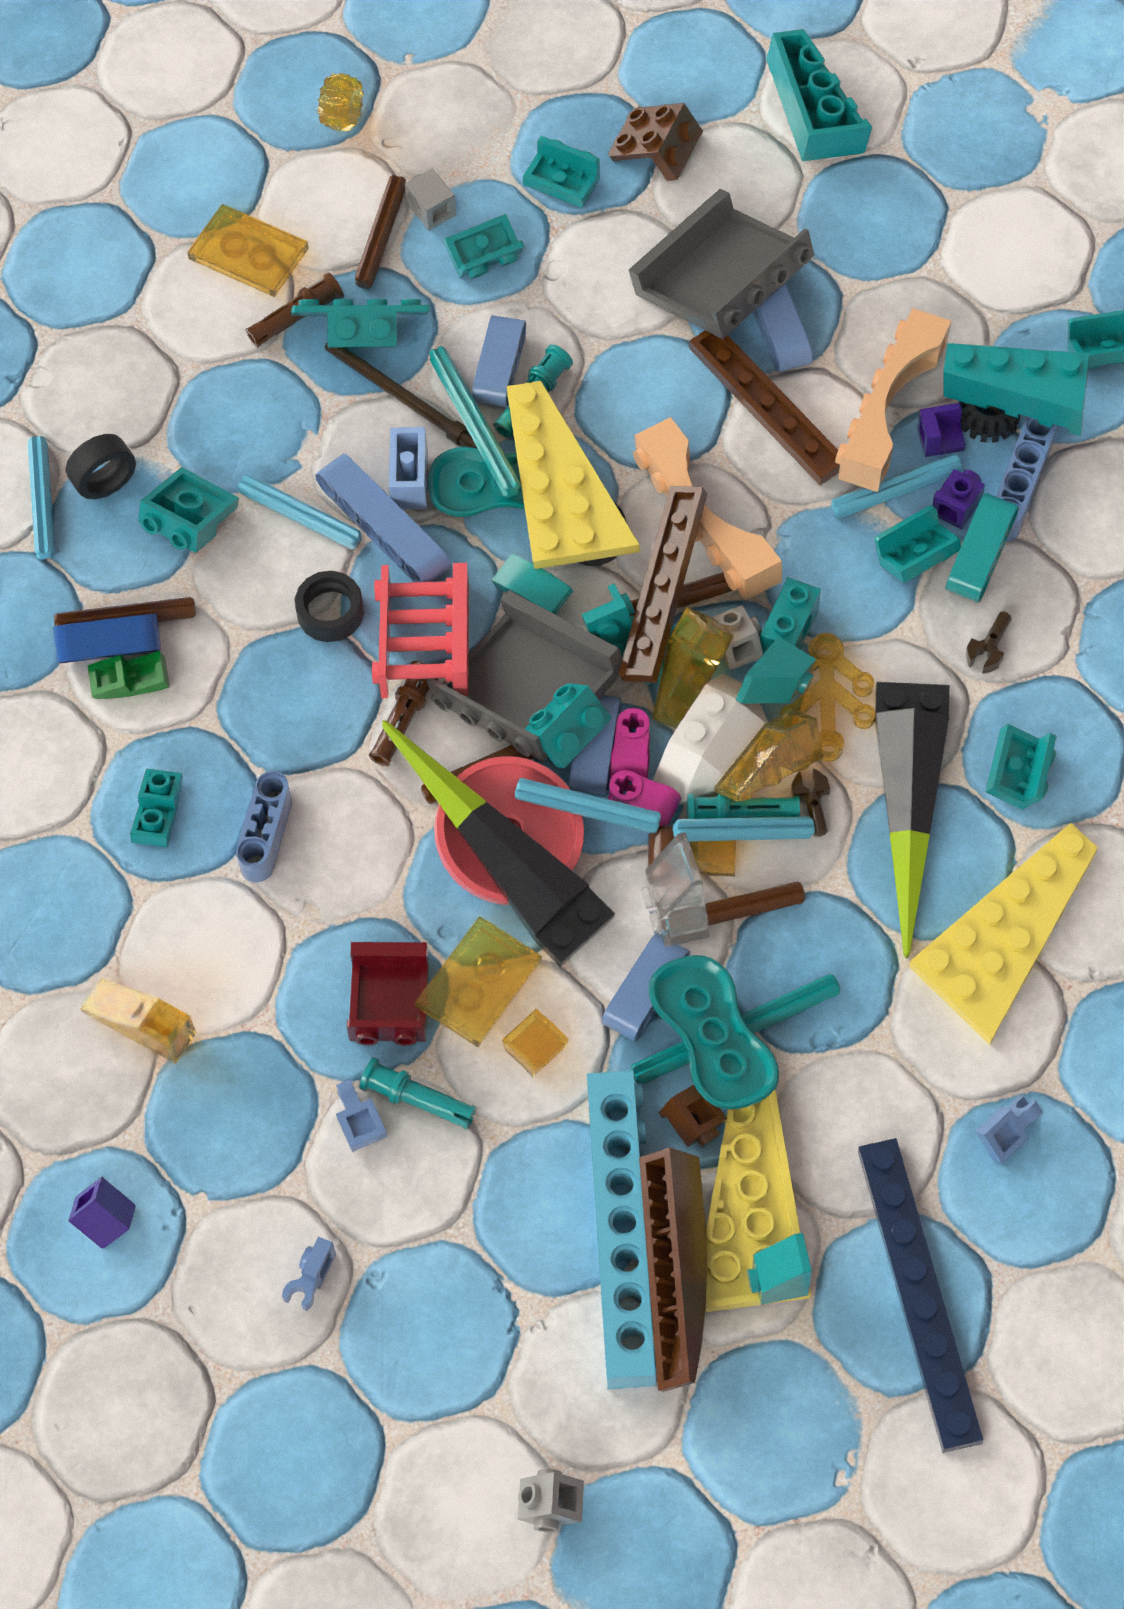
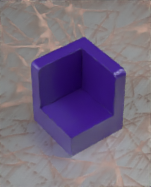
M960 403L919 410L917 431L925 457L965 450L966 444L960 426L962 414Z
M101 1177L75 1197L68 1221L100 1248H106L130 1229L136 1206L106 1179Z

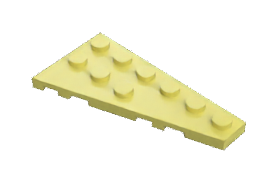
M536 381L506 386L534 569L640 552L638 541L542 382Z
M1072 823L1068 824L910 960L909 967L989 1045L993 1041L998 1028L1008 1014L1014 999L1022 985H1024L1050 938V934L1060 920L1066 905L1097 852L1098 847Z
M776 1090L756 1104L740 1109L727 1110L726 1117L728 1119L725 1123L706 1227L707 1289L705 1313L761 1305L758 1292L751 1293L747 1277V1269H751L753 1265V1254L794 1234L800 1233ZM809 1287L808 1296H803V1297H798V1298H793V1299H788V1300H783V1301H778V1302H773V1303L786 1302V1301H794V1300H801V1299H809L810 1296H811L810 1287Z

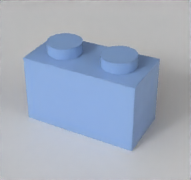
M425 427L390 428V498L402 510L427 509L428 446Z

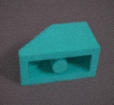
M778 637L748 671L735 700L741 704L790 703L798 692L804 694L810 687L815 677L810 672L816 659Z
M803 1233L794 1234L753 1254V1265L751 1269H747V1277L751 1293L758 1292L761 1305L808 1296L812 1270Z

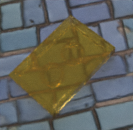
M221 204L187 251L188 258L194 262L275 297L303 258L309 246L308 241Z
M479 916L416 1000L415 1007L476 1047H479L540 964L542 956Z

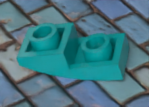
M514 554L508 557L491 579L497 589L506 593L511 591L555 615L574 592L570 586L542 568L534 569L533 563Z
M146 768L137 796L139 807L130 832L131 843L168 847L179 803L183 779L182 773Z

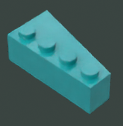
M800 29L773 33L766 60L802 162L865 153L872 126L867 119L863 120L857 112L858 106L852 97L847 98L840 88L841 81L836 74L830 73L824 65V57L806 31Z
M947 343L943 370V396L985 409L989 406L1003 409L1006 415L1016 418L1020 414L1038 419V424L1052 428L1053 424L1069 428V433L1081 436L1088 380L1089 353Z

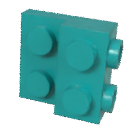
M181 467L140 500L138 522L141 523L142 528L148 534L154 535L159 533L170 539L171 544L176 549L185 550L187 548L197 553L216 536L217 525L238 508L239 497Z

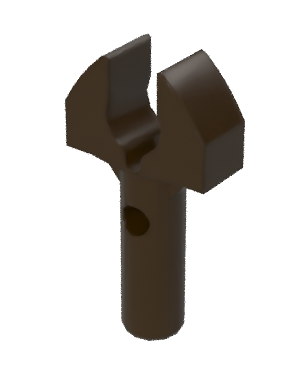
M1004 611L1000 612L984 640L978 641L971 638L966 648V659L970 668L975 662V658L978 655L984 654L985 651L988 652V659L983 666L982 674L999 668L1003 661L1004 652L998 650L997 645L1012 620L1010 614Z
M813 768L812 777L815 786L813 792H810L809 788L803 785L801 771H799L791 784L792 797L799 796V800L806 803L809 817L814 821V835L817 837L827 834L828 829L820 799L824 795H829L830 786L828 778Z

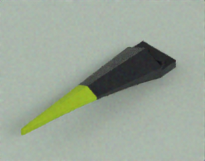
M876 682L875 728L891 842L903 955L907 958L911 950L950 717V685Z
M382 720L384 731L470 846L533 940L561 967L614 918L615 913L589 888L590 885L389 722Z

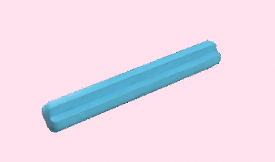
M44 436L30 437L28 439L34 548L38 559H51L55 555L48 443Z
M950 454L884 479L878 492L861 488L834 498L831 501L832 511L836 518L841 519L948 478L953 469L961 472V460L957 454Z
M244 475L238 484L240 494L349 549H355L362 539L360 530L251 475Z
M524 778L519 779L515 789V798L517 800L649 833L657 832L661 820V814L656 811Z
M811 817L678 819L673 824L674 839L679 842L809 839L815 833V827Z

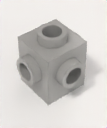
M743 605L709 618L713 633L708 634V639L715 655L722 654L730 670L762 657L763 652L759 639L762 632L760 624L755 616L751 618L748 616Z
M540 1469L536 1476L521 1478L518 1496V1520L534 1524V1530L547 1533L558 1532L559 1526L582 1522L584 1480L563 1475L561 1471L555 1469Z

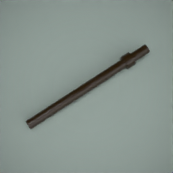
M326 343L325 350L444 431L446 438L458 446L463 444L465 447L478 449L463 423L458 420L452 421L349 349L327 348Z

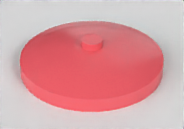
M501 756L473 764L457 776L460 781L573 871L579 860L584 841L582 816L515 798L516 785L521 778L570 790L557 774L529 759ZM439 805L434 825L435 842L439 857L450 876L463 889L482 900L510 905L470 846Z

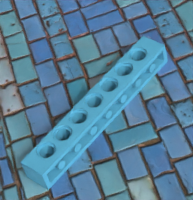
M633 1071L587 1073L607 1389L656 1386L657 1371L653 1345V1322L639 1164V1144H646L645 1120H637L636 1107H643L642 1083L634 1084ZM612 1110H622L627 1116L622 1120L614 1121L609 1119L607 1114ZM617 1146H622L629 1150L628 1155L622 1158L613 1157L609 1152ZM619 1183H625L632 1188V1191L626 1195H617L612 1191V1188ZM620 1221H629L634 1224L635 1228L629 1233H620L615 1230L614 1226ZM626 1258L632 1259L638 1264L636 1269L630 1272H624L616 1265L619 1261ZM626 1297H634L640 1301L641 1305L635 1310L628 1311L624 1310L619 1303ZM628 1336H638L644 1343L639 1349L629 1350L622 1345V1341Z

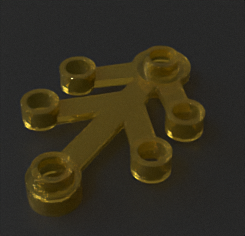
M821 633L814 637L808 645V654L816 659L810 673L812 674L819 668V680L794 703L785 705L781 709L780 723L786 729H796L802 722V715L820 700L821 732L815 737L814 752L819 759L825 762H832L841 757L844 748L843 736L836 731L835 700L853 715V723L856 727L868 729L875 722L874 708L868 704H863L834 679V668L852 682V691L859 697H867L873 692L874 678L871 674L862 672L843 656L844 646L837 636L831 633ZM829 650L832 654L824 655L820 651ZM860 681H865L869 684V686L866 688H861L857 685V683ZM793 713L797 718L795 720H788L785 715ZM861 713H866L870 716V718L868 720H862L858 717V715ZM824 746H832L835 751L827 752L822 748Z

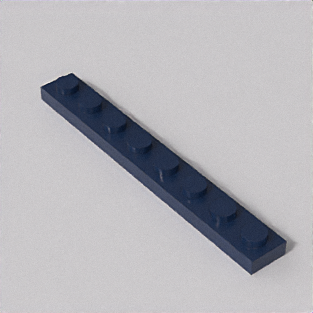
M897 1138L859 1146L858 1155L942 1453L980 1445L983 1443V1436Z

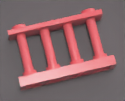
M453 563V578H446V581L391 583L389 565H381V580H375L374 582L375 601H380L379 662H372L373 684L380 685L381 699L388 698L389 680L446 678V682H453V690L464 696H469V578L467 563ZM447 596V599H453V605H446V608L391 610V597ZM446 623L447 626H452V632H446L445 636L390 637L391 624ZM446 650V654H452V660H445V664L389 665L390 652Z

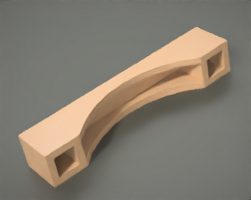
M912 308L906 321L900 320L895 333L897 341L895 345H888L883 359L885 366L883 369L878 368L873 377L871 385L873 391L871 394L865 393L859 410V413H862L860 419L853 418L847 438H850L848 444L842 443L837 452L835 463L840 464L839 480L875 492L879 491L890 467L893 442L888 433L885 420L886 409L895 394L904 385L920 374L936 368L948 342L951 320Z
M671 417L634 435L636 450L633 451L635 462L641 470L646 469L651 475L653 486L659 494L664 493L667 496L670 486H692L688 474L690 465L689 440ZM706 505L704 506L695 541H701L704 545L707 557L712 565H719L722 569L725 580L731 590H738L746 601L782 582V561L763 536L743 531L728 524L715 515Z

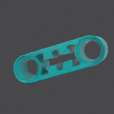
M988 493L983 495L953 564L945 590L977 603L981 601L1019 511L1018 505Z

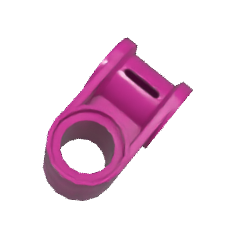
M628 708L618 716L615 742L611 753L610 779L615 773L622 770L633 771L648 779L650 723L649 717L641 709ZM631 728H636V732L631 733Z
M629 770L615 773L609 784L608 800L620 801L624 804L659 812L661 814L659 826L669 825L682 800L681 795L670 786L654 782Z

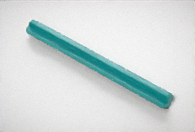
M440 346L437 349L430 350V362L503 496L506 498H510L513 495L517 496L521 492V484L447 349Z
M828 974L741 1014L747 1027L754 1034L837 996L840 993V985L833 974ZM682 1041L632 1064L631 1071L634 1072L635 1082L637 1084L642 1083L643 1085L689 1064L687 1049Z

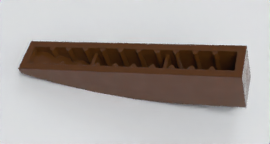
M671 1147L639 1157L658 1391L661 1392L695 1383L702 1347L707 1289L706 1225L700 1159L698 1156Z

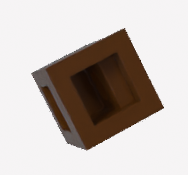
M694 1085L673 1096L658 1112L662 1118L667 1117L687 1148L696 1142L701 1148L710 1144L720 1136L717 1129L728 1119L721 1108L706 1101Z

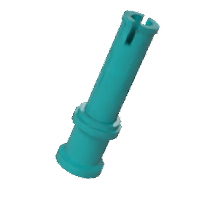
M552 344L545 349L546 355L537 366L531 367L528 374L529 379L526 381V383L541 381L547 392L554 390L557 385L556 380L562 372L570 369L573 365L571 356L561 347ZM509 405L493 423L495 430L506 438L513 436Z
M719 793L717 797H695L694 794H687V819L800 817L799 796L784 798H729V795H725V793Z
M374 1057L368 1062L359 1084L360 1090H373L389 1097V1102L393 1104H400L403 1101L459 1125L466 1130L474 1117H471L472 1114L475 1115L477 1107L474 1105L471 1106L411 1080V1075L407 1071L397 1072L379 1064V1059Z

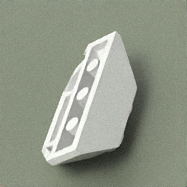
M724 673L705 684L670 738L653 778L654 782L662 783L675 789L681 795V805L687 804V794H694L695 797H706L733 787L769 731V724L761 703L741 704L735 699L742 682Z

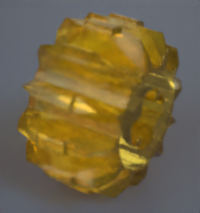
M332 73L330 77H326L324 86L320 88V97L317 99L319 101L317 113L319 114L320 123L337 131H349L352 127L356 126L357 119L361 116V108L364 105L362 103L364 91H362L361 81L343 73Z

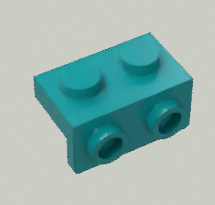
M540 136L537 140V154L522 176L523 185L583 208L600 180V159L588 151H580L563 144L559 140Z
M507 214L449 236L443 241L459 278L469 275L470 279L486 274L489 271L488 267L496 263H500L501 267L517 261L519 259L518 254L525 247L522 240H517Z
M1124 310L1070 318L1068 320V351L1089 353L1088 369H1096L1102 365L1114 363L1124 364Z
M932 505L925 507L874 538L880 565L902 583L916 578L924 571L945 561L950 556L959 552L961 548L960 538L939 523L937 510Z
M613 583L607 586L612 601L581 615L587 632L618 647L623 659L634 616H630V614L635 613L627 593L620 595Z
M569 683L560 687L554 693V699L544 709L533 714L529 719V725L525 728V730L539 737L543 750L558 768H565L612 719L588 685Z
M1010 724L1002 727L985 792L1022 810L1041 801L1046 795L1049 786L1046 780L1049 767L1056 757L1054 746L1057 736L1048 733L1041 738H1037Z

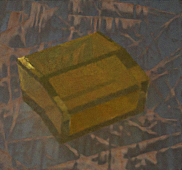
M736 840L690 841L689 872L709 876L735 877Z
M535 1009L502 1039L505 1051L532 1077L557 1056L569 1042V1039L538 1009Z

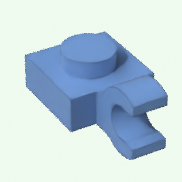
M350 1079L337 1084V1092L345 1110L336 1113V1117L351 1152L386 1138L387 1132L372 1098L361 1103Z
M1021 1095L1010 1104L1009 1108L1000 1107L975 1132L992 1160L1002 1164L1029 1139L1024 1129L1030 1123L1037 1120L1043 1111L1036 1100H1032L1028 1104L1025 1097Z
M318 1236L314 1246H308L305 1249L299 1264V1268L302 1269V1276L286 1284L282 1292L284 1302L289 1303L295 1292H303L305 1297L301 1303L302 1309L308 1311L312 1307L315 1292L317 1289H320L336 1256L333 1242Z

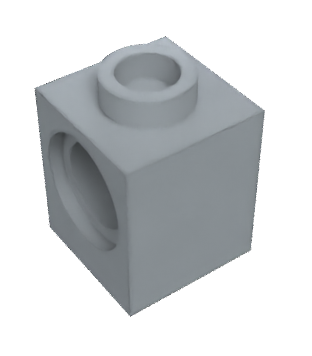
M433 168L423 174L414 176L405 183L407 205L428 231L456 216L455 195Z

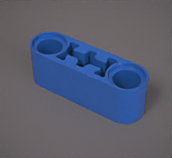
M157 614L53 627L57 663L111 658L118 655L127 656L161 651Z

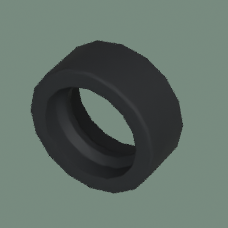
M102 434L92 437L75 449L67 460L65 471L68 479L81 496L86 499H100L118 491L129 481L134 474L136 460L122 438L116 434ZM109 461V462H108L105 466H103L101 469H99V470L93 472V471H94L96 468H98L100 465H102V464H104L105 462Z
M330 570L313 574L306 578L298 587L294 598L298 623L303 631L315 640L324 642L343 640L358 629L364 616L360 588L354 579L341 572ZM336 592L349 598L350 609L344 616L336 620H318L309 613V603L322 593Z

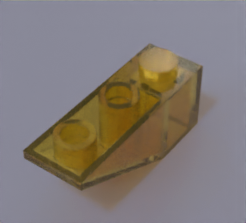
M688 607L683 612L668 641L652 717L654 720L677 728L705 684L710 681L735 636L714 618Z
M791 710L765 723L714 787L715 792L734 801H745L761 789L777 785L783 778L795 772L804 771L810 767V764L822 759L823 752L817 718Z
M102 978L80 1008L85 1014L174 1064L177 1063L196 1035L190 1015L157 997Z

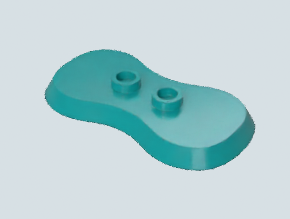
M457 447L441 453L434 459L428 475V491L432 503L441 512L456 517H470L497 508H520L525 510L521 485V492L517 496L513 495L510 498L503 496L478 449ZM517 453L504 454L521 484Z
M703 955L685 956L662 965L652 974L648 990L651 1004L658 1015L682 1039L688 1052L692 1081L699 1094L706 1101L722 1109H740L764 1100L776 1089L779 1081V1069L776 1058L771 1050L745 1024L738 1008L734 981L729 972L719 962Z

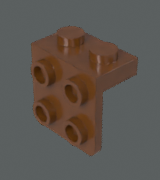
M685 103L638 107L628 114L627 120L619 135L615 138L608 155L613 161L651 158L667 181L678 180L703 130Z

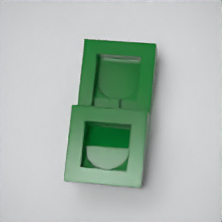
M160 650L127 661L121 655L88 665L91 695L94 699L130 697L170 688L165 656Z

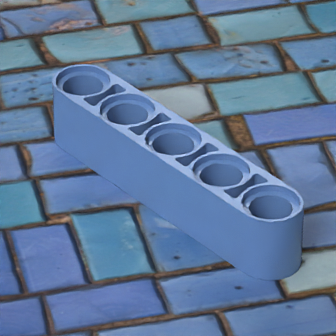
M1026 417L996 495L1000 499L1019 506L1016 520L1006 542L1013 541L1020 534L1060 427L1053 424L1051 428L1038 424V419Z
M341 454L315 474L316 481L325 494L413 582H434L452 569V564L441 547L347 454Z

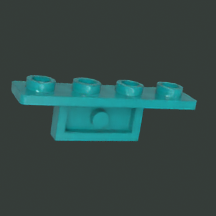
M303 299L298 300L299 306H292L291 316H327V348H396V315H427L430 312V305H421V299H401V305H387V299H368L367 305H353L352 299L333 300V305H319V300Z

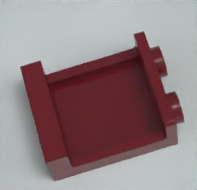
M351 942L352 978L349 1020H347L349 1040L367 1046L375 1045L378 1041H394L395 1044L401 1046H411L417 1042H426L429 980L427 942Z

